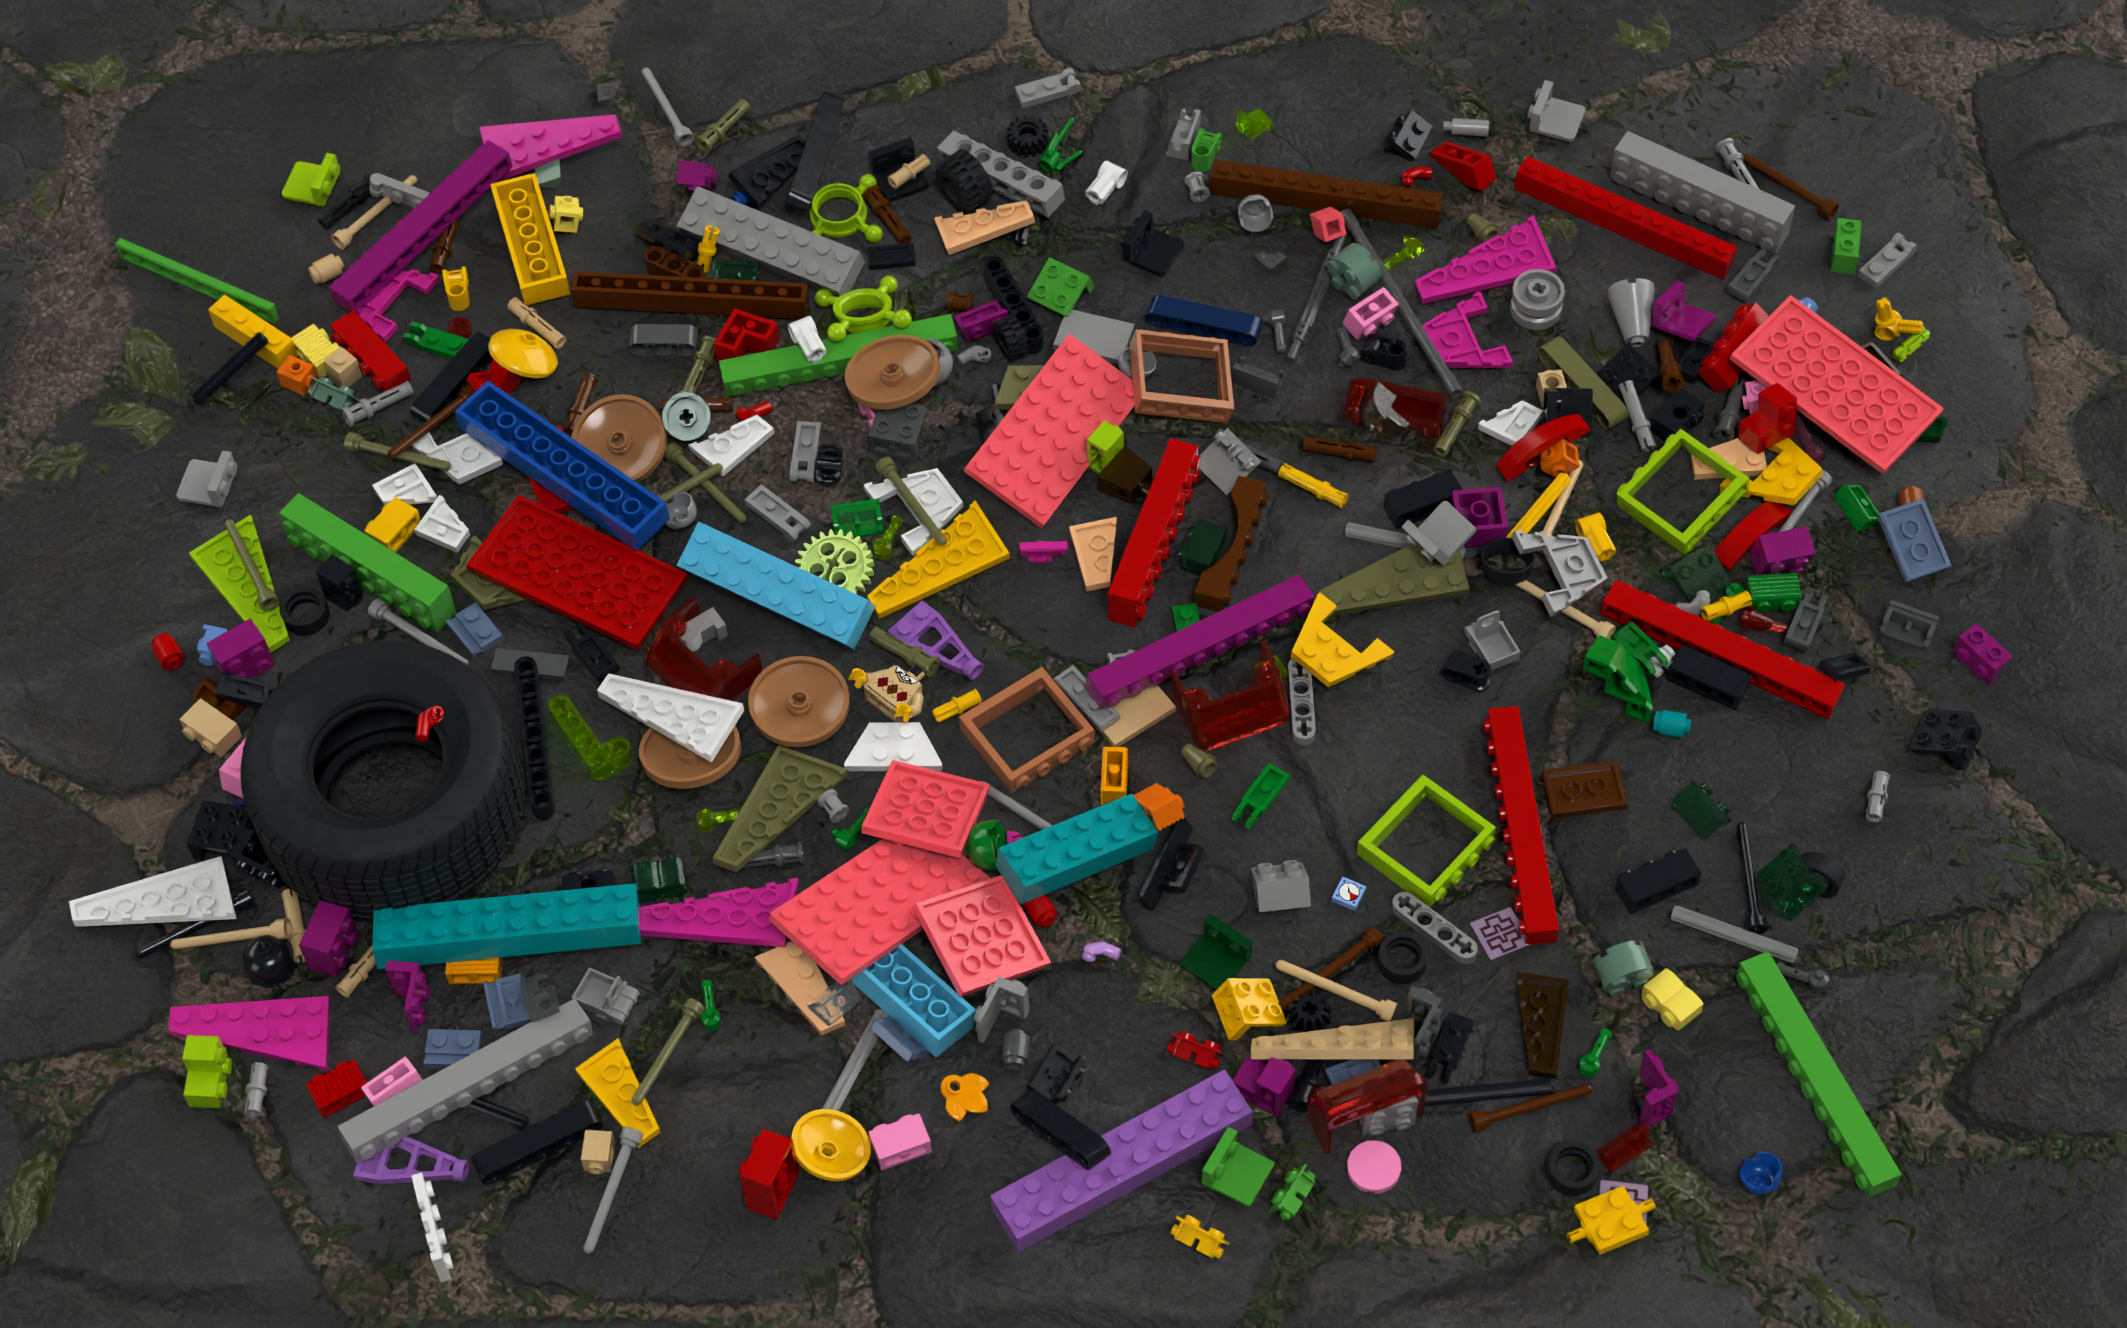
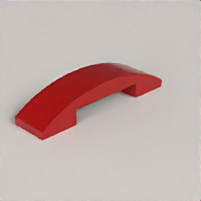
M1580 414L1568 415L1549 421L1518 440L1503 455L1496 466L1508 482L1528 470L1525 462L1564 438L1569 443L1589 432L1590 428Z
M1770 501L1763 503L1745 517L1724 538L1711 554V558L1730 572L1746 557L1747 551L1754 546L1760 535L1769 533L1774 527L1778 529L1793 511L1782 503Z

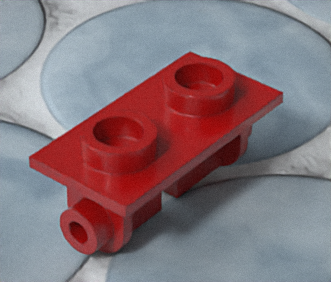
M1180 1031L1179 1035L1171 1033V1036L1176 1038L1175 1043L1170 1041L1167 1052H1170L1171 1056L1190 1061L1192 1052L1196 1053L1194 1064L1206 1067L1209 1070H1212V1068L1218 1069L1221 1059H1218L1217 1055L1218 1053L1225 1054L1223 1051L1218 1050L1219 1044L1208 1040L1201 1044L1194 1041V1035Z

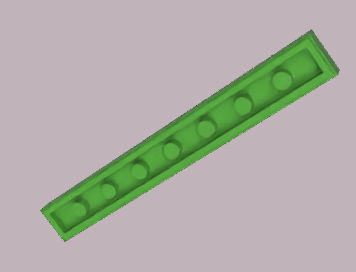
M119 238L115 243L120 258L216 300L226 295L261 319L275 324L279 319L275 304L122 238Z

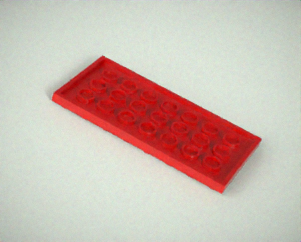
M521 495L516 497L466 564L468 571L578 623L584 624L637 651L688 580V573L639 550L636 551L622 542Z

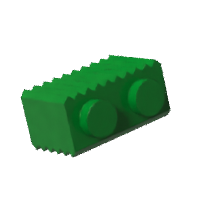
M1797 572L1747 575L1745 591H1748L1752 598V605L1749 606L1750 612L1766 613L1772 610L1789 612L1798 609L1802 594Z

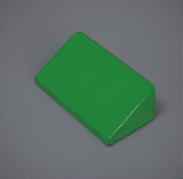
M1843 484L1834 494L1835 500L1857 532L1880 525L1877 518L1879 512L1860 484Z

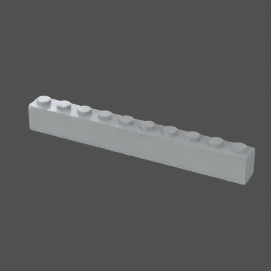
M574 998L559 1006L560 1012L520 1027L337 1126L341 1140L356 1164L362 1160L370 1159L382 1149L397 1144L401 1139L421 1131L425 1126L436 1120L445 1118L450 1112L467 1106L475 1098L491 1093L496 1087L507 1081L515 1080L520 1074L529 1069L537 1068L542 1062L551 1057L561 1055L566 1049L586 1041L593 1035L591 1020Z

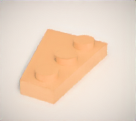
M1738 438L1709 448L1746 476H1759L1767 468L1764 451L1757 454ZM1691 454L1690 461L1694 480L1724 478Z
M1117 517L1069 526V533L1086 592L1110 587Z

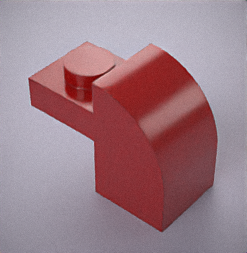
M493 358L488 371L469 373L467 382L476 392L489 381L509 395L519 385L523 376L505 369Z

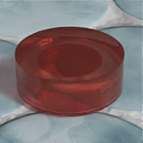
M456 317L448 324L450 334L469 338L473 332L470 320L465 317Z

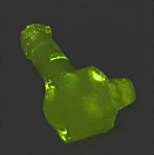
M1405 236L1403 238L1405 243L1404 249L1390 258L1384 259L1382 261L1384 266L1389 271L1391 267L1409 256L1411 258L1418 257L1425 249L1423 243L1416 237L1410 238Z
M898 515L891 518V523L884 536L876 539L873 543L874 556L878 559L884 560L891 556V542L903 522L902 518Z
M743 806L717 813L710 809H702L696 815L697 827L704 832L711 831L716 823L736 819Z

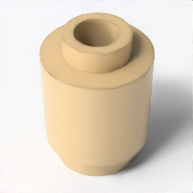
M331 253L313 262L312 266L308 268V272L317 285L319 283L324 284L342 275V269L345 267L339 256L335 257Z

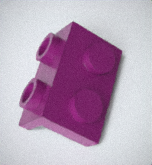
M995 300L954 316V322L964 340L968 342L993 332V322L1008 316V311L1002 309L998 301Z
M1978 624L1973 625L1958 637L1953 651L1960 662L1965 663L1974 671L1979 679L1984 680L1989 686L1997 680L2001 667L2012 658V655Z

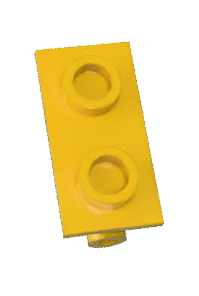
M1186 1214L1185 1218L1176 1217L1181 1223L1179 1226L1175 1224L1171 1230L1175 1240H1179L1192 1247L1197 1238L1200 1240L1196 1248L1197 1251L1209 1256L1211 1259H1220L1224 1249L1220 1248L1222 1243L1227 1245L1230 1243L1223 1239L1224 1233L1210 1227L1209 1231L1199 1227L1201 1221Z

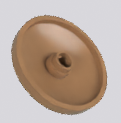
M911 335L887 336L865 345L854 354L845 370V383L849 394L857 403L872 409H895L919 400L933 388L940 375V362L934 347L922 338Z
M624 394L608 396L590 405L577 420L571 436L578 443L637 483L647 478L658 467L667 445V432L662 418L655 408L639 397Z
M794 656L772 663L756 677L749 692L748 705L752 722L764 737L774 743L787 747H807L825 741L840 729L849 712L850 698L846 681L835 667L818 658Z
M736 726L732 729L712 763L651 727L646 731L639 745V757L646 775L660 785L677 789L701 787L720 779L734 767L741 753V741Z

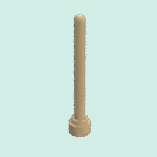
M411 175L403 183L413 186L417 182V178ZM384 197L347 229H339L331 235L333 243L341 250L347 248L351 244L352 236L394 201Z
M1579 460L1580 467L1569 473L1571 483L1558 497L1543 531H1540L1545 536H1552L1583 468L1584 463L1582 460Z
M1527 580L1514 584L1540 600L1547 593ZM1572 606L1561 611L1592 629L1597 638L1601 635L1611 639V635L1615 633V625L1608 621L1598 622Z
M288 918L276 919L270 926L172 940L170 945L173 949H183L253 939L261 935H271L277 939H290L292 936V926Z
M1284 960L1276 962L1278 970L1374 1010L1381 1020L1391 1021L1397 1006L1396 1002L1389 999L1387 1001L1381 1000L1380 1002Z

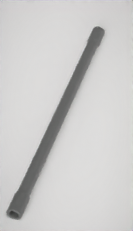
M1345 209L1341 211L1347 231L1351 233L1357 244L1363 246L1371 253L1368 255L1371 261L1376 260L1381 269L1380 282L1398 302V311L1438 373L1452 399L1459 398L1464 393L1463 388L1447 367L1361 229L1360 223L1352 210Z

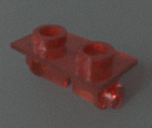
M1636 1124L1595 1151V1153L1608 1170L1613 1173L1654 1145L1653 1141L1648 1137L1651 1133L1650 1129L1645 1124L1643 1126Z

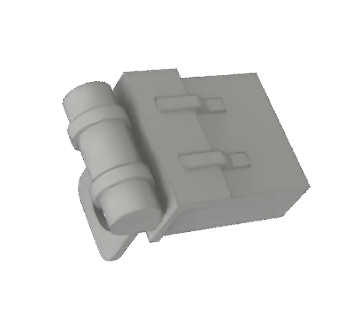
M1499 611L1481 616L1477 619L1476 623L1473 622L1469 626L1464 627V633L1469 639L1468 644L1474 654H1477L1481 660L1487 661L1491 666V671L1515 662L1520 658L1519 648L1504 626V622L1499 620Z
M588 968L571 998H575L583 1009L596 1014V1017L608 1022L612 1020L622 1025L625 1019L628 1018L633 1005L637 1003L640 992L628 986L627 982H623L620 976L613 978Z

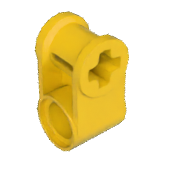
M466 266L452 271L443 269V280L450 308L454 311L467 309L470 305Z

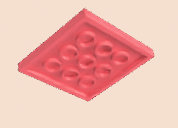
M892 760L862 824L861 833L961 858L967 844L969 832L976 824L988 796L990 784Z
M1002 875L917 902L913 906L916 916L959 997L988 988L991 983L995 984L999 976L1012 980L1047 968L1051 963L1018 900Z

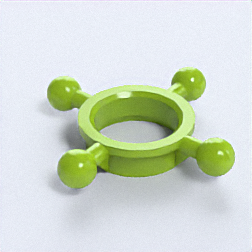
M865 174L859 179L858 187L836 183L827 185L814 192L810 208V220L815 228L812 232L820 236L823 234L829 237L840 238L861 231L865 234L868 242L878 243L883 237V231L877 225L869 226L865 223L867 220V206L862 199L863 192L867 188L877 185L876 178L873 175ZM836 197L848 198L858 206L856 214L844 221L826 220L819 215L818 210L825 201Z
M884 276L879 282L878 289H856L840 297L833 296L827 289L818 290L814 297L816 304L823 308L833 305L834 315L839 322L829 326L827 330L829 339L834 342H840L845 338L846 332L854 334L884 328L890 321H893L898 328L908 327L912 317L907 310L891 311L892 301L888 294H892L897 290V280L892 276ZM871 307L881 310L867 317H850L846 315L850 311L859 308Z

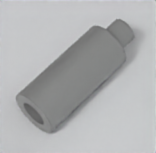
M1452 118V122L1444 121L1443 130L1451 131V135L1488 137L1489 120Z

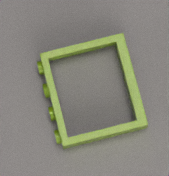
M1680 429L1675 435L1672 434L1667 438L1664 446L1659 451L1656 450L1652 453L1648 463L1644 467H1639L1627 484L1624 483L1619 487L1616 493L1617 506L1683 555H1686L1749 490V477ZM1680 447L1731 482L1683 533L1633 498L1635 493Z
M1422 775L1358 841L1357 855L1405 891L1414 895L1428 907H1431L1436 901L1443 900L1447 894V889L1452 884L1455 886L1463 877V872L1468 867H1474L1480 858L1479 855L1484 850L1488 851L1491 848V844L1496 840L1494 838L1496 827L1425 775ZM1425 797L1431 799L1479 834L1431 886L1377 848Z

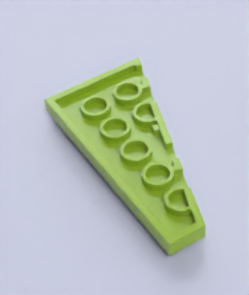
M249 515L235 525L267 588L275 591L253 518ZM227 529L189 552L193 562L243 622L248 619L253 621L265 638L270 653L290 641L284 620L280 615L279 604L276 608L269 611H264L260 608L257 602L258 591Z

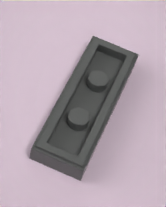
M496 648L491 666L493 674L515 676L514 664L516 660L523 656H529L536 661L540 679L566 680L570 663L568 655ZM531 670L524 671L523 674H527Z

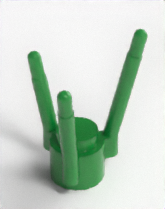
M1073 117L1069 119L1059 136L1058 133H1054L1043 155L1039 158L1038 165L1045 172L1052 173L1054 170L1059 172L1065 165L1082 154V150H1079L1060 162L1061 155L1056 150L1074 122Z

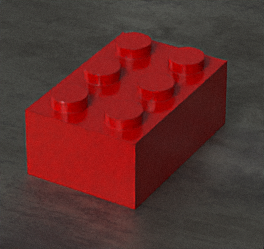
M762 1129L759 1137L756 1136L750 1146L751 1154L748 1160H743L738 1175L741 1178V1187H743V1197L745 1198L747 1209L777 1220L799 1176V1168L793 1139Z

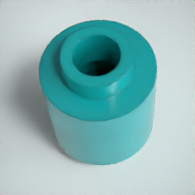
M1669 710L1656 711L1653 731L1659 732V735L1682 739L1684 734H1689L1691 719H1687V713Z

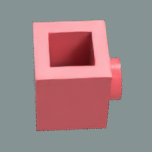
M1328 207L1310 214L1314 235L1324 242L1346 235L1344 217L1336 209Z

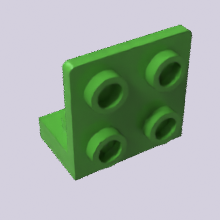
M1049 257L1027 297L1039 305L1068 317L1081 293L1085 291L1090 294L1094 284L1090 276Z
M1228 1127L1202 1170V1184L1246 1207H1251L1274 1168V1161L1240 1145L1237 1142L1238 1131Z

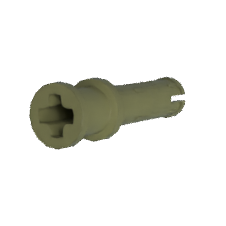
M740 99L716 123L709 124L702 135L694 138L696 147L705 154L712 151V146L724 139V133L750 110L749 103L744 99Z
M702 337L700 349L693 356L694 364L680 393L690 392L696 394L706 370L714 364V342L716 341L714 337Z
M1464 391L1462 396H1460L1461 400L1458 405L1453 407L1451 411L1452 417L1433 447L1434 453L1438 456H1447L1464 424L1470 422L1473 410L1479 407L1481 400L1475 393Z
M877 626L871 631L869 635L871 642L903 658L908 666L913 667L917 665L924 671L927 677L933 676L938 670L940 657L931 656L925 653L922 647H913Z

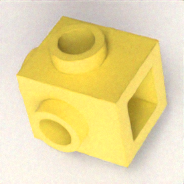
M555 196L554 205L549 207V219H553L554 231L577 233L578 223L583 219V208L579 207L578 198Z

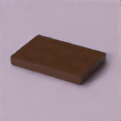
M1617 761L1541 771L1551 819L1627 809L1628 803Z

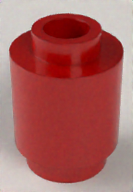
M162 633L152 640V651L163 669L175 670L182 665L185 656L174 637L168 633Z
M1046 894L1023 903V908L1037 927H1048L1055 922L1058 911Z

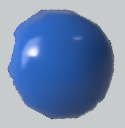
M1764 1151L1758 1152L1757 1156L1753 1159H1745L1739 1173L1742 1185L1753 1194H1768L1776 1190L1782 1180L1780 1159L1774 1154Z

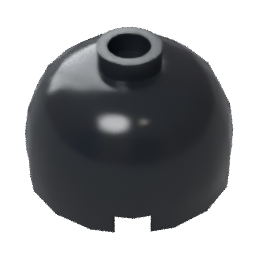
M261 935L254 938L246 946L243 953V968L249 980L257 986L265 988L273 987V984L279 982L281 984L287 982L294 974L297 962L293 958V949L286 939H277L271 935Z

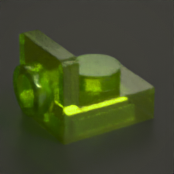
M1260 107L1248 114L1242 109L1237 112V128L1241 133H1245L1250 140L1271 129L1273 126L1272 120Z

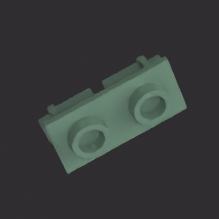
M321 376L319 380L315 377H310L315 381L314 386L311 385L308 389V394L313 399L327 404L330 396H332L329 405L339 410L343 407L349 408L353 406V403H351L353 399L356 401L360 400L352 395L354 390L344 385L337 388L333 386L334 382L328 378Z

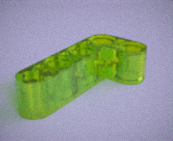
M556 695L550 699L548 707L554 725L593 780H605L632 764L633 754L627 738L617 736L600 744L567 696Z

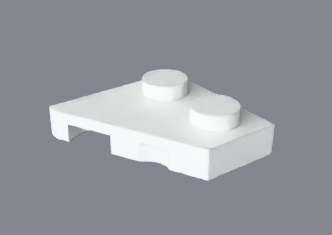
M1520 401L1510 409L1498 412L1495 418L1487 422L1485 420L1480 421L1478 430L1513 446L1535 428L1543 417V410L1525 401Z
M415 463L372 485L374 492L384 506L390 503L394 497L409 505L432 503L437 499V495Z
M441 495L437 497L414 529L417 536L458 553L470 536L469 529L458 519V515L453 509H450Z

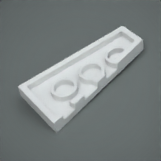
M422 1172L411 1175L420 1210H422L420 1214L426 1231L427 1243L431 1251L432 1263L440 1282L450 1280L449 1269L454 1268L450 1253H444L443 1245L447 1244L444 1229H438L436 1221L441 1220L437 1204L432 1205L430 1197L435 1196L430 1180L425 1181Z

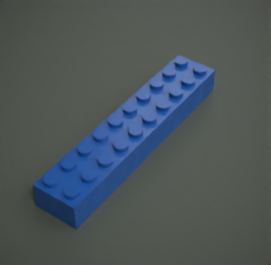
M487 381L455 410L458 426L462 431L634 550L640 549L669 520L667 503L491 382Z

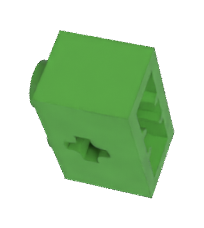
M1837 219L1833 235L1830 272L1854 275L1859 258L1860 220Z

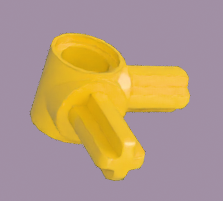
M1883 297L1881 300H1877L1876 307L1878 313L1875 316L1876 327L1874 330L1877 338L1890 341L1895 336H1899L1900 333H1922V321L1903 320L1897 311L1892 310L1891 303L1887 298Z

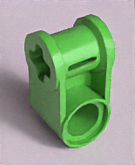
M1199 128L1191 151V166L1195 171L1205 172L1211 168L1222 143V133L1214 134Z

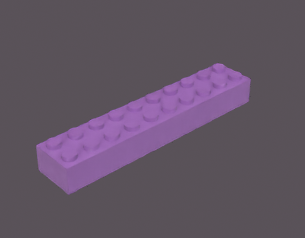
M1224 1069L1101 1135L1109 1145L1111 1155L1091 1170L1084 1169L1064 1155L990 1195L991 1209L1016 1250L1020 1252L1217 1145L1228 1127L1239 1133L1252 1126L1253 1111Z

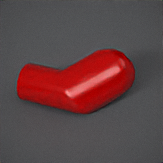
M1412 167L1402 172V185L1412 186L1414 178L1431 179L1432 167Z
M765 401L749 409L742 407L736 411V417L739 419V422L755 415L761 417L772 412V405L770 402Z
M435 705L418 716L416 740L421 742L428 740L430 728L439 723L444 716V710L441 706Z

